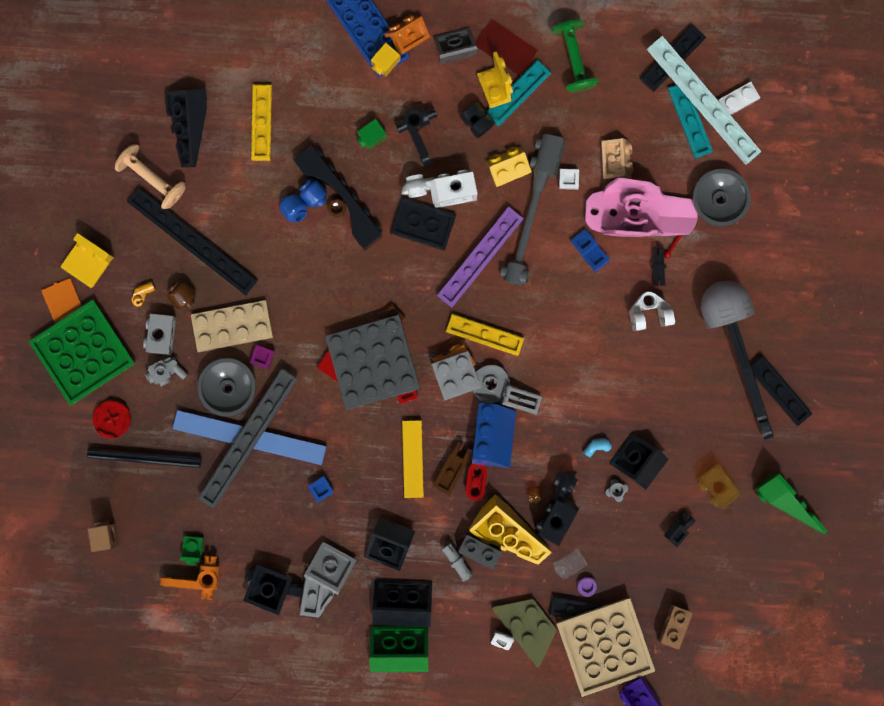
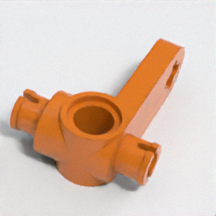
M204 556V565H200L198 579L160 577L159 585L201 589L200 599L207 598V600H212L213 590H217L220 580V566H216L217 556ZM206 574L213 577L212 584L205 583L204 576Z

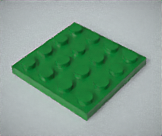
M91 300L29 341L31 347L70 406L136 364L95 300Z

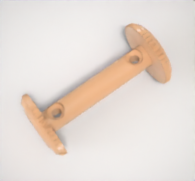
M137 144L128 146L116 160L115 170L120 172L129 166L166 196L161 207L163 209L171 208L184 193L185 183L180 182L175 187H171L135 157L139 151Z

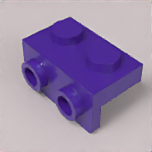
M643 676L624 685L619 692L621 701L627 706H663Z

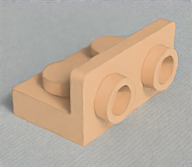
M621 138L602 141L603 179L631 178V173H633V164L630 161L632 145L628 140Z

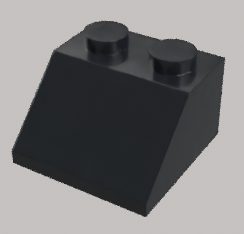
M632 433L610 464L646 490L669 459L657 448Z
M379 517L364 558L400 571L415 531Z

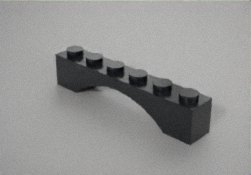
M309 146L295 157L293 161L306 178L315 179L328 185L343 199L350 212L352 235L362 249L366 251L382 238L381 232L383 230L377 222L374 224L369 219L371 215L365 207L362 209L357 204L359 200L353 192L348 193L345 189L347 184L341 177L337 179L333 174L336 171L330 163L325 164L322 160L324 156L318 148L314 150L312 146Z

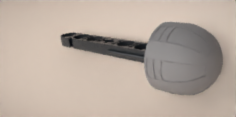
M717 282L705 291L701 300V312L706 328L727 325L764 440L773 438L772 428L737 321L755 314L750 295L743 286L736 282Z

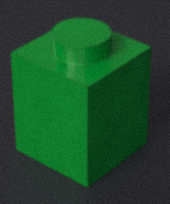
M376 119L357 131L359 136L357 141L362 148L366 147L368 150H371L387 139L386 132Z

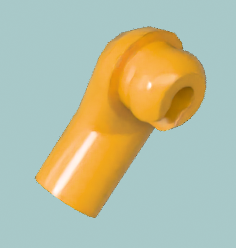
M152 281L135 288L132 296V303L135 306H141L146 294L155 291Z

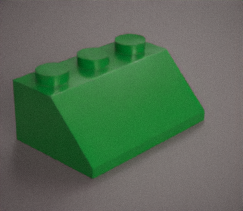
M370 626V672H428V627Z

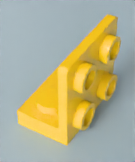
M497 51L493 52L495 68L477 73V78L489 108L510 102V94L513 93L510 74L505 72L504 59L498 56Z
M77 233L73 239L77 243L62 263L61 268L90 288H93L114 257Z

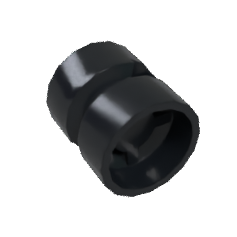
M479 102L473 104L460 116V119L466 126H471L470 131L476 138L484 135L495 125V121L490 115L484 114L485 109Z

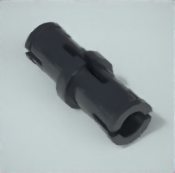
M654 247L652 248L653 265H651L654 274L653 286H659V278L660 285L666 286L665 248L659 247L658 255V248Z

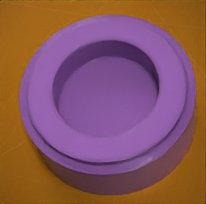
M582 577L578 581L577 589L580 594L588 597L596 592L597 584L591 577Z

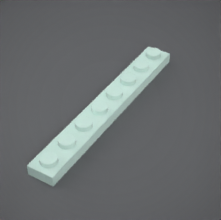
M663 36L647 49L745 165L762 152Z

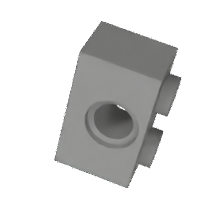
M150 314V318L146 320L148 336L144 338L143 343L147 353L172 356L176 317ZM161 329L164 335L161 339L157 340L155 333Z

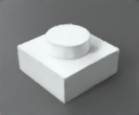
M560 169L559 189L578 190L579 170Z

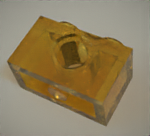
M719 464L712 465L697 477L699 480L697 484L703 492L707 491L711 496L709 500L716 508L724 509L741 496V493ZM716 482H720L722 485V489L718 493L713 490V485Z

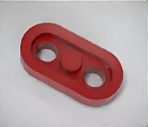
M471 464L468 469L465 492L467 497L473 501L480 500L485 494L487 468L485 465ZM476 468L481 469V474L478 476L474 474ZM473 487L479 489L478 494H472L471 490Z

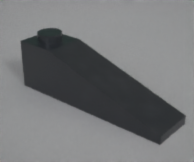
M206 89L164 91L166 113L172 119L173 126L171 131L176 134L178 141L176 149L181 167H196L207 111Z

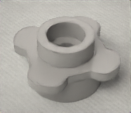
M613 479L611 486L605 493L608 497H613L617 502H621L625 492L628 491V486L622 485L618 480Z

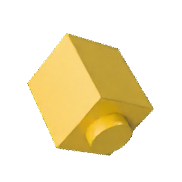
M385 43L371 59L372 69L378 75L383 74L387 76L401 60L400 54Z

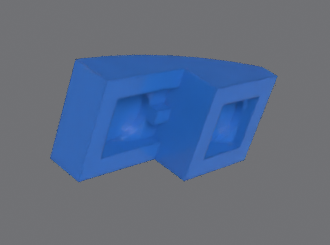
M586 229L570 240L595 273L610 262L608 256L601 250Z

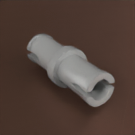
M452 543L447 544L441 549L450 561V566L455 568L462 581H466L473 575L465 564L463 556L458 554Z

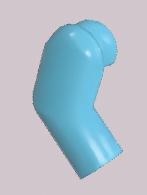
M606 438L593 439L584 449L583 453L590 458L596 450L609 451L612 444Z

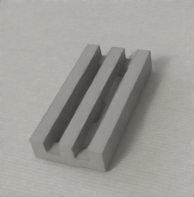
M505 386L506 391L503 393L502 405L537 415L542 396ZM510 392L535 398L536 402L510 395ZM508 399L532 405L534 410L510 403Z

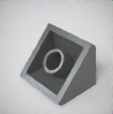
M470 27L433 36L440 65L477 56V45Z

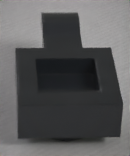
M685 511L680 514L679 523L675 521L664 535L675 547H678L689 534L687 530L696 521L692 516L686 520L689 515Z

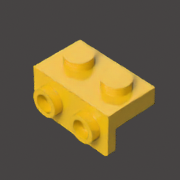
M512 147L506 153L493 155L489 160L485 161L496 187L531 173L525 152L521 147Z

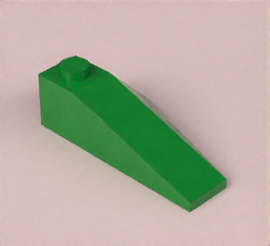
M769 474L754 488L758 492L756 496L763 503L766 501L768 504L819 533L826 534L828 532L810 511L806 512L807 505L798 497H794L796 492L780 474Z

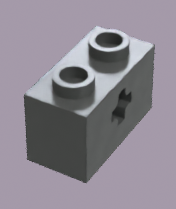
M467 533L458 550L459 553L492 570L502 553L500 550Z

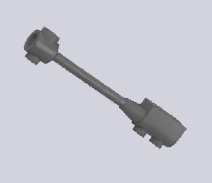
M543 134L542 139L537 138L535 149L539 151L537 157L533 156L530 167L534 168L533 195L516 258L514 261L508 262L507 266L503 265L501 270V277H504L503 281L517 286L528 283L530 270L526 269L527 267L522 261L540 194L543 192L548 178L556 179L566 144L562 137Z

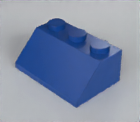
M479 403L472 464L510 468L516 411L496 404Z

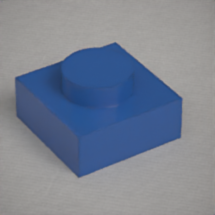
M325 476L308 486L317 502L334 493Z

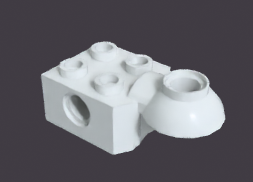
M468 170L458 171L457 175L453 176L442 174L437 179H434V177L423 179L421 174L409 176L406 178V183L401 194L409 195V197L413 198L426 195V191L430 190L432 201L436 208L477 200L473 172H468ZM457 185L460 187V189L454 191L451 189V187Z

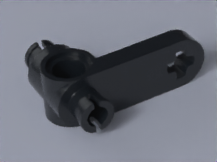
M433 106L428 109L420 107L409 110L406 114L402 115V120L394 122L399 134L408 130L424 168L432 164L418 131L422 127L429 125V120L437 118ZM417 117L420 121L418 124L413 125L409 122V119Z

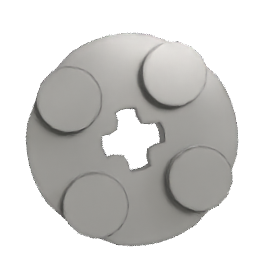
M488 365L479 369L476 375L481 388L473 390V393L480 401L492 404L501 401L504 398L503 393L506 391L505 386H510V380L506 372L496 365ZM491 379H493L494 384H496V388L492 387L491 390L487 389L488 385H486L485 383L486 381H490Z

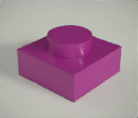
M256 345L250 363L269 369L275 351Z

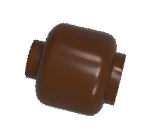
M177 281L167 290L168 300L177 309H182L183 307L188 309L195 303L193 298L196 292L185 281Z

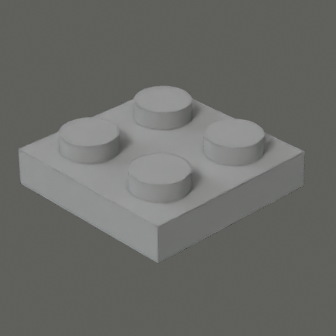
M468 351L432 364L444 401L481 388Z
M322 542L304 577L338 595L357 560Z

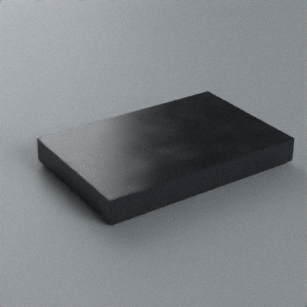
M402 197L390 234L445 251L456 214Z

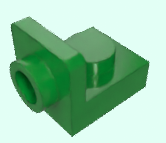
M184 536L180 560L185 561L187 565H196V562L202 561L204 537Z

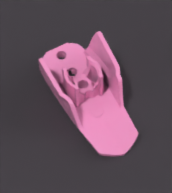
M617 178L610 182L604 191L593 193L586 201L585 222L588 227L610 236L689 235L693 231L698 219L691 199L663 195L659 186L646 181ZM595 209L598 214L592 215L590 211ZM611 210L615 211L616 216H611L609 212Z

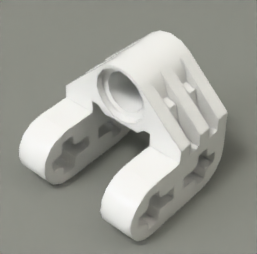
M646 292L641 294L629 310L632 330L646 329L645 316L641 310L654 308L658 310L661 327L674 325L673 309L670 308L669 303L655 293ZM646 295L652 298L650 306H646L643 302Z

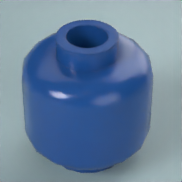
M309 179L299 188V197L310 208L316 205L320 207L327 200L325 198L327 190L318 180L311 181Z
M287 194L281 199L279 210L287 221L298 223L307 215V205L299 195Z

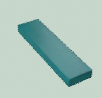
M537 60L512 85L511 101L490 108L485 115L489 114L495 121V125L499 127L550 76L551 72Z
M677 85L668 88V93L694 159L712 153V147L695 105Z

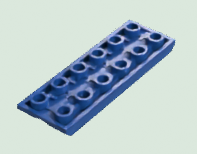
M326 0L371 69V59L385 43L397 52L392 38L385 37L384 33L389 31V25L372 0ZM407 52L400 54L401 60L396 66L410 58ZM373 70V72L375 73V75H376L378 78H380L381 76H383V74L378 75V74Z

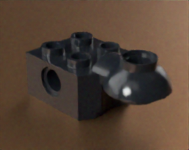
M560 470L552 485L556 487L551 495L554 501H549L544 510L547 512L544 519L540 518L535 527L537 529L536 533L557 546H560L579 510L575 503L564 498L565 494H571L578 481L575 478L576 470L565 472ZM557 516L559 524L551 526V519Z

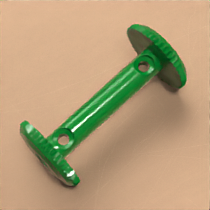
M580 19L561 22L552 29L553 34H564L575 78L574 83L566 86V90L570 93L591 89L599 82L598 78H586L575 30L584 26V22Z

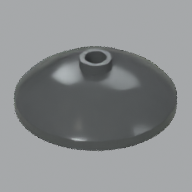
M716 169L706 173L699 179L693 191V204L696 212L704 221L715 226H729L738 222L747 213L751 202L750 189L746 181L739 174L728 169ZM721 197L722 203H718L716 198Z
M224 358L210 363L202 371L198 380V395L202 404L209 411L220 416H233L243 412L252 403L256 392V382L251 370L245 364L235 359ZM230 384L232 386L231 391H226V385Z

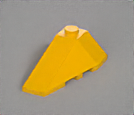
M496 494L481 508L469 528V531L482 542L496 545L503 551L513 552L518 557L537 565L552 553L548 546L512 508Z

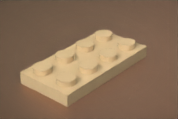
M266 300L191 314L197 352L274 338Z

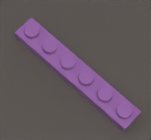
M508 207L437 297L453 308L524 218Z

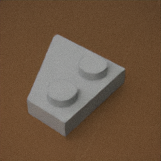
M305 577L299 615L319 618L335 593Z

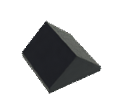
M257 564L243 601L279 615L293 578L282 571Z

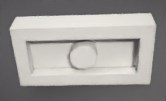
M749 82L718 101L732 115L759 100L760 96L752 82Z

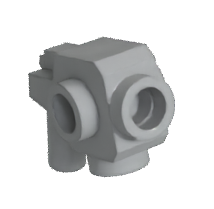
M169 357L149 366L145 376L150 384H160L162 387L171 382L170 375L176 373L181 379H184L188 374L177 365L175 357Z

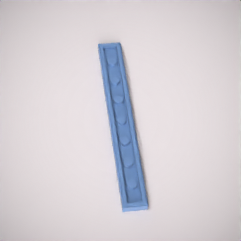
M178 410L173 425L174 430L232 444L244 428V426ZM264 432L254 447L257 450L319 465L323 464L327 446L269 432Z

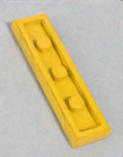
M253 84L251 160L271 161L272 85Z
M454 314L451 315L446 330L447 333L515 356H519L524 341L523 337Z
M402 421L404 498H424L422 421Z

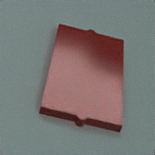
M491 20L487 28L482 30V35L476 42L477 48L492 58L493 52L497 51L498 56L503 57L505 66L518 76H521L527 66L531 65L532 59L538 52L534 47L494 20Z

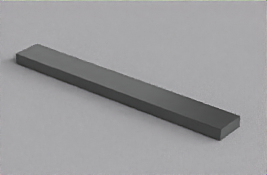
M284 369L280 370L198 497L199 500L213 509L216 508L298 380L297 377Z

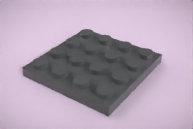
M399 315L325 336L346 410L420 389Z

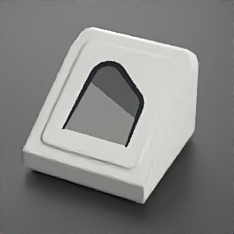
M496 630L491 644L509 650L514 638L511 635Z

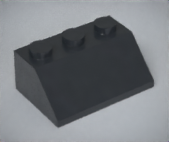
M375 580L372 625L431 627L433 582Z

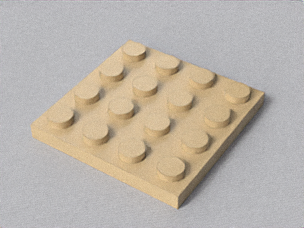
M630 597L556 622L582 697L655 672Z

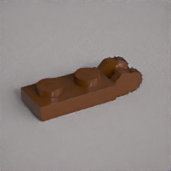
M459 440L453 453H450L432 486L449 496L468 463L467 460L473 450L472 446L467 448L463 459L456 456L463 446V441Z

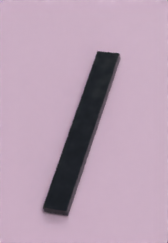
M138 187L126 201L245 296L258 282L167 209H163L160 203Z

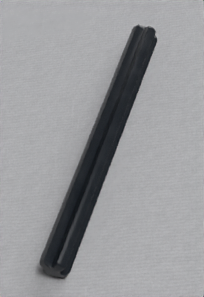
M88 448L87 458L192 468H201L202 459L197 457Z

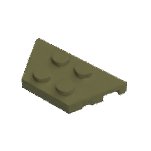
M532 598L493 606L492 610L537 668L540 667L557 629Z

